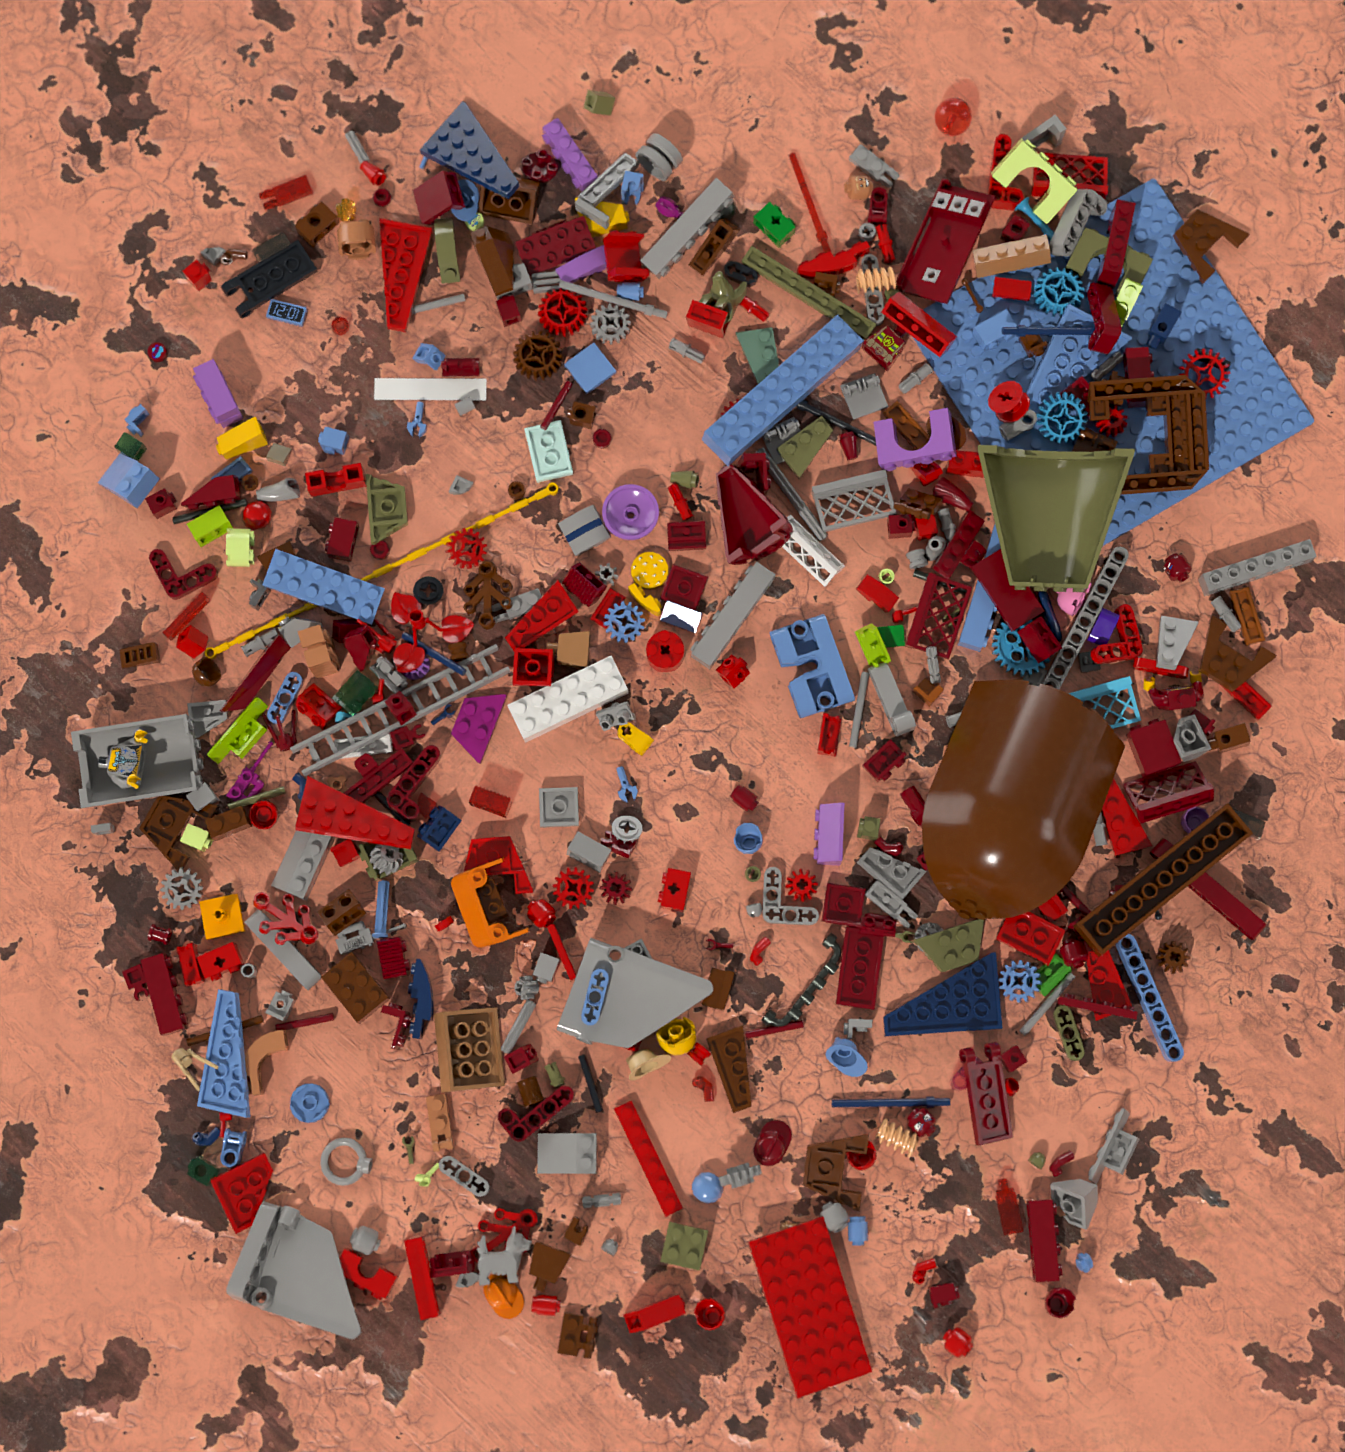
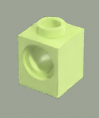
M187 824L180 841L205 852L206 849L211 847L213 839L208 831Z

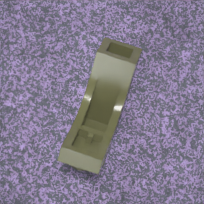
M453 217L435 219V240L442 284L460 282Z

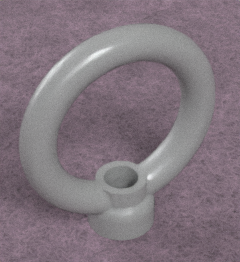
M338 1138L331 1141L324 1148L320 1159L321 1170L324 1176L330 1182L341 1186L355 1183L364 1173L370 1174L373 1162L372 1158L366 1157L363 1147L357 1141L350 1138ZM349 1146L358 1154L357 1170L353 1175L342 1178L331 1172L328 1159L330 1153L336 1147Z

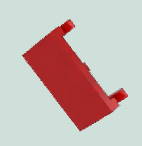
M823 713L817 754L836 757L841 725L840 716L836 715V717Z
M189 943L187 946L176 947L185 987L205 982L196 958L199 956L196 944Z

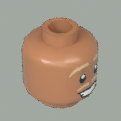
M853 175L849 178L848 182H845L844 191L852 200H866L873 191V183L867 176Z

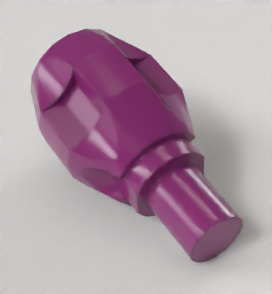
M661 196L655 205L657 210L666 217L679 219L683 214L680 212L677 204L668 197Z

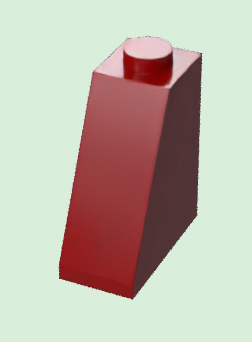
M678 1294L623 1315L629 1332L635 1333L686 1314V1306L684 1300Z

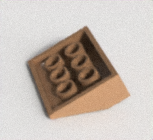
M497 1007L446 1011L434 1014L441 1093L505 1086Z

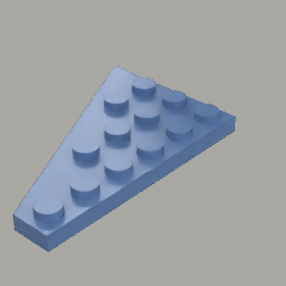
M1068 304L1057 327L1095 328L1091 315ZM1121 331V335L1111 352L1103 354L1088 349L1091 335H1053L1026 391L1030 398L1029 410H1033L1036 414L1040 413L1041 410L1038 407L1046 406L1043 403L1044 399L1050 402L1049 395L1055 398L1057 392L1061 393L1078 377L1083 376L1084 378L1087 376L1088 373L1101 365L1112 354L1130 342L1132 337Z

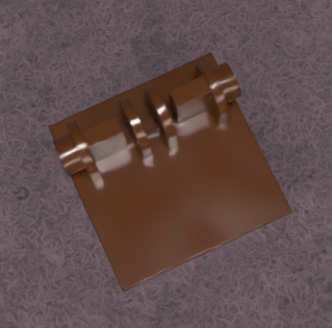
M1085 428L1081 430V435H1079L1072 452L1111 451L1115 449L1118 441Z

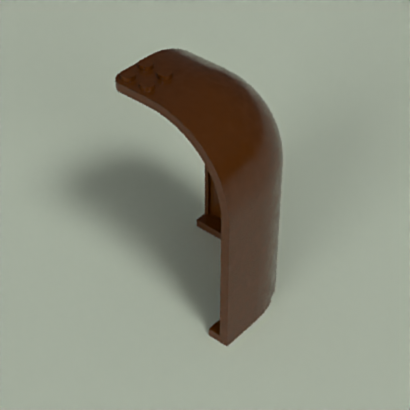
M1026 680L974 681L928 792L922 822L923 850L929 874L941 895L963 919H1003L1029 912L1056 895L1072 878L1083 860L1125 745L1097 711L1093 708L1089 710L1082 705L1083 701L1062 690L1041 683L1039 686L1030 685L1029 681Z

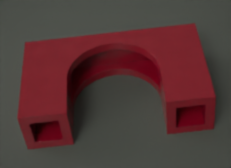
M1119 199L1115 203L1109 217L1106 232L1109 234V239L1098 270L1096 280L1098 284L1110 286L1114 289L1122 273L1136 203Z

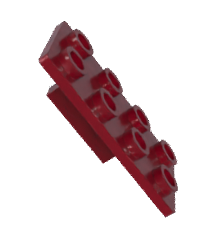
M583 215L569 221L565 219L534 231L532 235L515 241L520 258L529 276L571 261L596 249Z

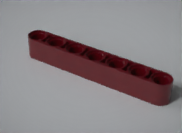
M1162 838L1151 850L1150 855L1156 860L1174 845L1165 838ZM1206 872L1187 886L1249 939L1254 941L1266 927V923Z

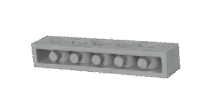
M1309 539L1203 573L1198 578L1205 597L1310 563L1317 556Z

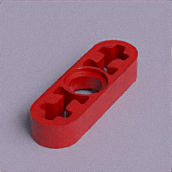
M1140 657L1134 658L1133 669L1178 679L1188 678L1189 668L1177 665L1175 670L1156 667V660Z

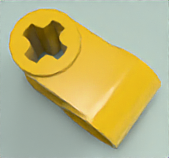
M629 722L625 725H620L617 730L620 740L641 756L645 754L654 742L649 735ZM622 728H623V729L629 728V729H630L629 733H630L631 735L626 734V735L624 736V735L622 734V733H623Z

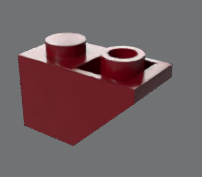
M368 625L349 631L342 639L345 648L350 653L354 664L360 672L364 671L371 662L377 642Z

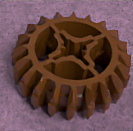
M532 331V336L530 337L525 333V340L519 338L520 344H515L516 350L513 351V356H515L513 362L517 364L516 369L521 370V375L527 373V379L534 376V380L537 381L538 376H541V379L544 381V375L551 378V371L557 373L556 367H561L560 361L563 360V355H561L563 350L559 348L560 342H555L556 338L554 336L549 338L548 332L543 336L542 331H539L538 335H535V332ZM536 344H544L545 346L539 347ZM530 347V354L523 360L525 350ZM535 352H536V354H538L539 356L541 355V359L538 358L537 356H535ZM553 352L552 360L546 364L545 359ZM539 365L541 368H533L531 366Z

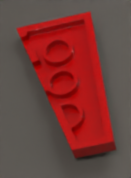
M556 580L504 637L513 652L515 648H525L579 612L559 580Z

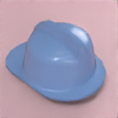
M462 179L458 183L465 207L461 210L451 209V211L461 221H470L477 213L479 192L474 183Z
M835 1038L834 1043L825 1053L828 1061L845 1075L851 1077L863 1075L867 1071L868 1065L864 1057L857 1051L856 1044L849 1039Z

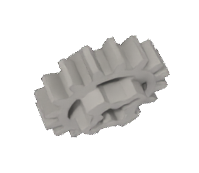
M611 303L608 304V308L601 305L602 310L596 309V316H591L592 321H594L590 322V326L593 328L592 334H597V340L602 338L603 344L609 341L610 345H612L614 340L620 343L619 338L626 339L625 333L630 332V328H628L631 326V321L628 320L629 314L624 315L625 309L619 310L617 304L614 308H612ZM621 319L623 321L622 328L619 325ZM599 320H600L601 323H602L600 329H599V327H598Z
M180 867L179 872L172 869V875L168 873L165 875L168 880H162L161 882L165 885V887L160 888V891L165 892L162 899H168L167 905L173 903V909L178 905L181 910H184L185 905L190 909L192 907L191 902L197 904L198 900L196 897H202V894L199 892V890L204 888L199 885L202 879L195 878L196 872L190 874V868L186 872L183 871V867ZM182 876L181 880L172 881L175 877ZM189 879L193 882L195 889L191 887ZM181 884L185 885L183 893H180L178 888ZM169 889L173 891L174 898L171 896ZM191 896L189 900L181 901L183 897Z
M748 1162L726 1169L727 1175L718 1178L721 1186L731 1184L733 1189L754 1182L753 1177L762 1174L760 1165L750 1167Z

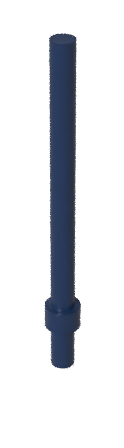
M1017 325L1016 327H1002V335H1016L1017 337H1025V335H1092L1095 328L1026 327L1025 325Z
M934 1096L912 1099L832 1100V1108L909 1106L935 1108V1106H950V1098H934Z

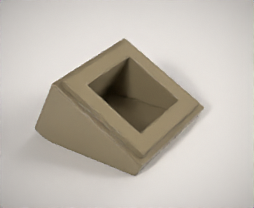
M273 443L266 459L270 462L286 466L292 449Z

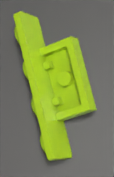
M256 697L211 748L207 756L217 764L230 751H233L243 759L267 731L256 720L268 708V705Z

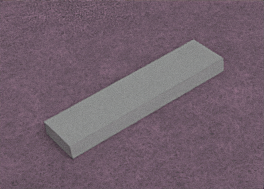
M624 153L590 184L578 198L596 207L623 182L625 171L634 172L639 167V162Z

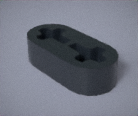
M729 261L724 267V275L736 283L741 284L745 281L747 282V287H753L757 283V272L750 267L736 261ZM732 267H735V268H736V269H735L736 272H733L732 274H730V273H729V269H732ZM749 274H751L752 279L746 281V276H749Z

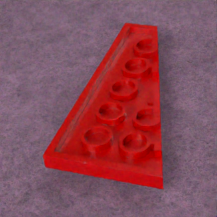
M379 218L387 327L390 330L406 333L433 235V229Z
M307 776L295 825L296 831L411 849L415 833L414 828Z

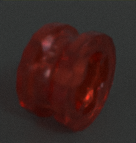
M343 317L333 319V332L337 335L346 334L349 330L348 321ZM342 322L344 328H340V330H338L336 324H341Z

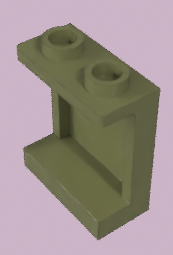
M368 842L359 844L360 850H358V854L362 861L366 860L368 867L366 871L370 879L374 877L376 881H379L389 876L384 871L379 874V869H373L374 864L370 863V853L377 844ZM412 847L411 849H399V852L403 854V863L397 872L418 862Z

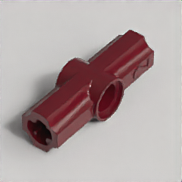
M913 785L900 793V796L909 808L914 822L922 828L926 802Z

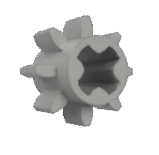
M610 563L604 567L600 564V572L595 571V575L600 576L598 579L606 586L607 584L614 586L613 580L619 578L618 575L614 574L617 568L614 567L612 569ZM606 572H609L610 576H608V578L605 579L604 575L606 574Z
M533 976L519 977L520 981L515 983L516 994L521 995V1000L534 999V995L539 991L538 982L533 980Z

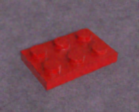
M1026 912L1018 916L1005 918L995 939L1048 966L1066 930L1030 912Z

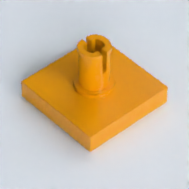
M238 893L199 901L206 940L246 932Z

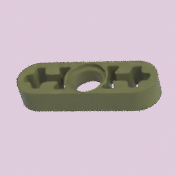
M1065 1005L1058 1006L1053 1011V1018L1066 1057L1071 1061H1078L1084 1056V1048L1072 1012ZM1059 1009H1062L1063 1012H1067L1065 1020L1066 1022L1070 1020L1071 1024H1066L1062 1027L1060 1026V1023L1064 1022L1062 1017L1058 1018L1057 1014L1060 1013ZM1067 1027L1074 1031V1036L1071 1039H1067L1063 1035V1031ZM1077 1040V1043H1074L1075 1049L1080 1050L1077 1058H1075V1055L1070 1054V1051L1073 1049L1071 1044L1067 1046L1066 1042Z

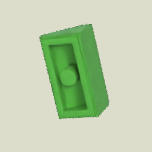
M1057 953L1053 956L1048 966L1044 964L1035 972L1041 974L1037 980L1041 981L1042 984L1037 985V988L1040 989V993L1044 997L1069 972H1072L1071 967L1066 966L1063 959Z

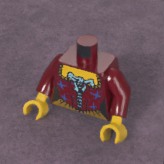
M1198 670L1196 675L1190 671V682L1192 685L1159 690L1155 688L1154 677H1151L1150 681L1144 678L1143 689L1148 691L1153 704L1158 709L1176 710L1196 707V702L1204 698L1200 670Z

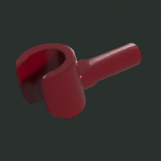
M713 939L706 940V942L714 943L713 948H706L709 951H715L717 948H733V943H720Z

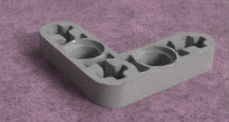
M776 867L768 868L764 874L762 915L764 921L770 924L814 925L819 919V913L815 908L781 906V871ZM771 871H775V874L778 875V878L774 880V885L778 884V888L774 886L766 887V884H771V878L767 877V874H770ZM769 890L777 892L778 897L776 900L771 901L767 898L766 894ZM770 909L774 913H780L779 909H783V921H779L780 916H774L773 920H769V916H766V913H769ZM788 910H793L796 913L795 920H787L785 913ZM799 910L803 911L802 915H807L809 911H812V915H815L816 918L809 922L808 918L802 917V922H799Z

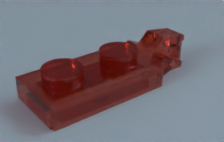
M1007 1178L998 1179L1000 1190L995 1191V1199L1003 1235L1024 1232L1014 1188H1009Z

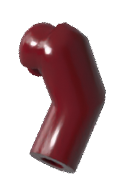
M879 837L874 842L883 853L890 856L901 854L904 848L900 842L888 844L882 837Z

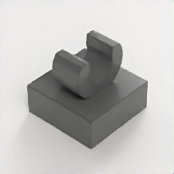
M1091 651L1078 654L1081 673L1099 671L1101 669L1100 664L1092 660Z

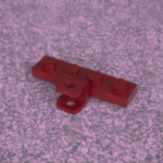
M969 510L932 569L946 579H949L959 562L969 568L980 562L987 553V550L974 538L985 520Z
M402 748L380 765L376 763L371 755L364 753L354 761L356 769L363 778L343 794L364 803L405 772L413 762Z

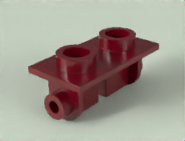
M444 358L441 361L442 377L479 376L480 358Z

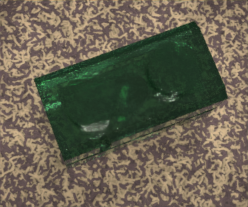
M357 670L332 699L353 716L375 694L378 687Z

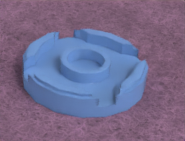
M312 1083L303 1084L296 1088L291 1095L290 1110L299 1121L306 1123L317 1122L328 1112L330 1106L329 1096L319 1085Z

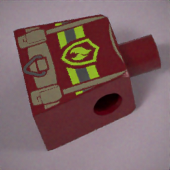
M886 325L867 338L862 344V349L888 372L905 348L906 342L902 337L907 332L899 326L893 331Z

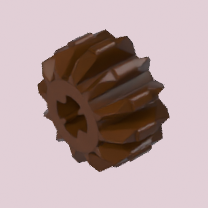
M1171 941L1170 945L1167 942L1164 943V948L1160 947L1158 949L1162 955L1156 956V959H1162L1158 966L1165 965L1163 971L1167 972L1170 969L1171 974H1175L1176 969L1179 973L1183 972L1182 966H1189L1184 960L1191 959L1190 956H1185L1184 954L1189 951L1188 948L1182 950L1183 943H1179L1176 947L1175 941ZM1176 954L1177 958L1171 961L1169 957Z

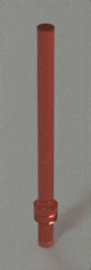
M791 153L788 156L817 232V241L821 243L823 252L827 253L831 251L827 241L828 235L823 230L796 154Z

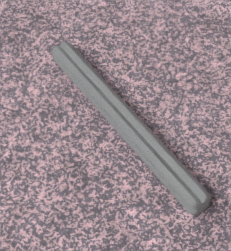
M765 448L757 450L756 453H766V459H769L770 463L769 470L767 471L819 541L824 540L827 537V533L822 531L820 523Z

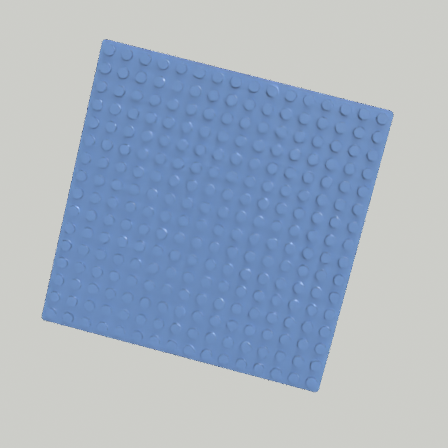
M1155 179L1149 180L1118 198L1119 200L1136 203L1127 245L1139 253L1144 252L1148 254L1153 261L1141 283L1143 288L1127 321L1125 320L1121 331L1131 336L1132 339L1117 352L1123 356L1126 348L1148 347L1146 343L1150 336L1147 334L1163 306L1167 303L1182 313L1164 344L1160 342L1156 350L1149 347V353H1152L1150 369L1154 372V377L1184 374V370H1180L1179 366L1186 367L1187 364L1183 363L1182 360L1185 359L1189 362L1190 359L1187 356L1189 353L1194 356V350L1205 348L1206 352H1209L1210 349H1213V353L1219 352L1220 358L1225 357V360L1231 362L1228 370L1230 374H1224V378H1228L1229 382H1222L1226 388H1218L1221 394L1218 395L1216 391H1213L1214 398H1211L1209 393L1207 394L1206 416L1209 470L1192 490L1120 495L1103 546L1314 423V418L1218 273L1215 271L1204 284L1200 282V276L1196 270L1192 269L1187 255L1184 256L1173 238L1174 233L1184 222ZM1117 199L1107 204V211L1104 215H1089L1085 227L1095 229L1105 237L1109 236L1106 233L1109 217ZM1104 254L1094 257L1089 262L1081 280H1077L1083 282L1081 287L1085 289L1084 293H1082L1084 295V299L1081 300L1082 304L1077 308L1091 316L1088 289L1091 283H1096L1098 270ZM1051 255V263L981 277L968 283L979 305L983 306L981 313L976 312V306L965 286L953 292L948 304L935 302L923 309V311L955 334L957 338L950 349L941 357H938L914 337L912 338L980 445H998L1005 447L1004 449L1072 452L1079 437L1076 433L1074 434L1075 440H1071L1068 437V443H1065L1063 438L1060 443L1056 442V438L1051 442L1049 436L1046 438L1043 436L1045 431H1039V427L1042 425L1035 423L1031 430L1025 431L1009 441L1002 437L999 426L1003 425L1004 422L1000 421L996 413L988 406L990 393L996 386L1006 381L1019 383L1023 388V392L1026 393L1044 354L1039 357L1034 355L1029 358L1017 336L1006 342L1004 340L1000 342V345L991 351L988 349L983 352L972 334L975 326L1006 309L1016 325H1025L1026 327H1057L1061 319L1059 314L1056 313L1055 317H1052L1053 312L1049 311L1048 314H1045V308L1039 309L1041 304H1036L1035 302L1037 298L1033 295L1036 291L1034 286L1037 284V279L1041 278L1042 273L1045 272L1047 274L1048 269L1054 272L1056 267L1059 268V271L1066 268L1071 255L1068 257ZM1204 255L1202 259L1213 267L1207 256ZM1123 268L1114 289H1112L1114 295L1123 279ZM1001 277L1032 281L1030 300L1023 301L992 297L994 278ZM1052 281V282L1048 283L1047 285H1049V286H1050V284L1055 285V284L1058 283V281ZM1060 286L1057 290L1058 298L1061 294ZM1047 296V298L1053 302L1052 298ZM1068 299V301L1062 300L1059 304H1066L1070 302L1071 299ZM1040 335L1043 342L1046 341L1048 344L1053 336ZM1197 360L1193 363L1198 367H1205L1207 365ZM1123 361L1118 365L1116 364V367L1105 376L1103 375L1101 379L1108 381L1112 371H1117L1118 376L1125 378ZM1213 367L1211 373L1219 380L1220 370ZM1189 368L1188 377L1195 383L1197 374ZM1208 368L1204 371L1200 370L1201 379L1209 377L1207 374ZM1094 370L1084 377L1088 384L1095 381L1091 377ZM1204 381L1199 388L1207 390L1215 386V384L1210 381ZM1125 399L1122 406L1117 407V411L1124 410L1122 415H1127L1128 418L1125 422L1128 425L1126 428H1123L1124 432L1122 434L1118 433L1116 437H1113L1110 433L1109 438L1118 441L1115 448L1135 449L1127 475L1149 474L1148 455L1166 453L1164 417H1146V407L1127 408V399ZM1061 404L1055 405L1050 412H1056ZM1068 408V414L1076 416V411ZM1062 414L1061 417H1056V418L1059 419L1060 421H1062V419H1065V418H1068V417H1066V416H1064V415ZM1082 416L1088 419L1086 423L1082 422V425L1099 433L1101 427L1095 426L1098 421H1090L1088 416ZM1023 418L1025 423H1032L1030 418ZM1047 419L1049 428L1057 432L1056 421ZM1074 423L1067 424L1063 432L1069 430Z

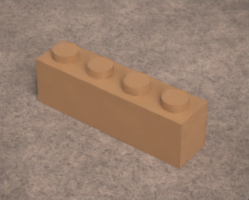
M1047 234L973 250L977 278L1051 263Z

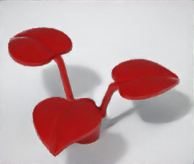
M394 592L391 601L392 616L400 624H407L410 621L414 641L413 645L403 643L395 649L393 661L397 671L400 673L411 672L420 667L424 662L425 651L423 648L416 646L417 630L423 629L426 623L439 632H443V639L451 644L465 640L474 628V623L466 617L451 615L442 620V628L430 621L428 617H424L422 604H419L414 596Z

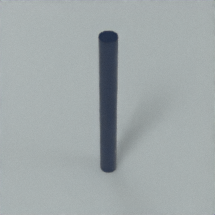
M407 632L402 634L401 638L413 645V636ZM417 639L416 647L423 648L425 653L458 674L465 675L467 671L465 668Z

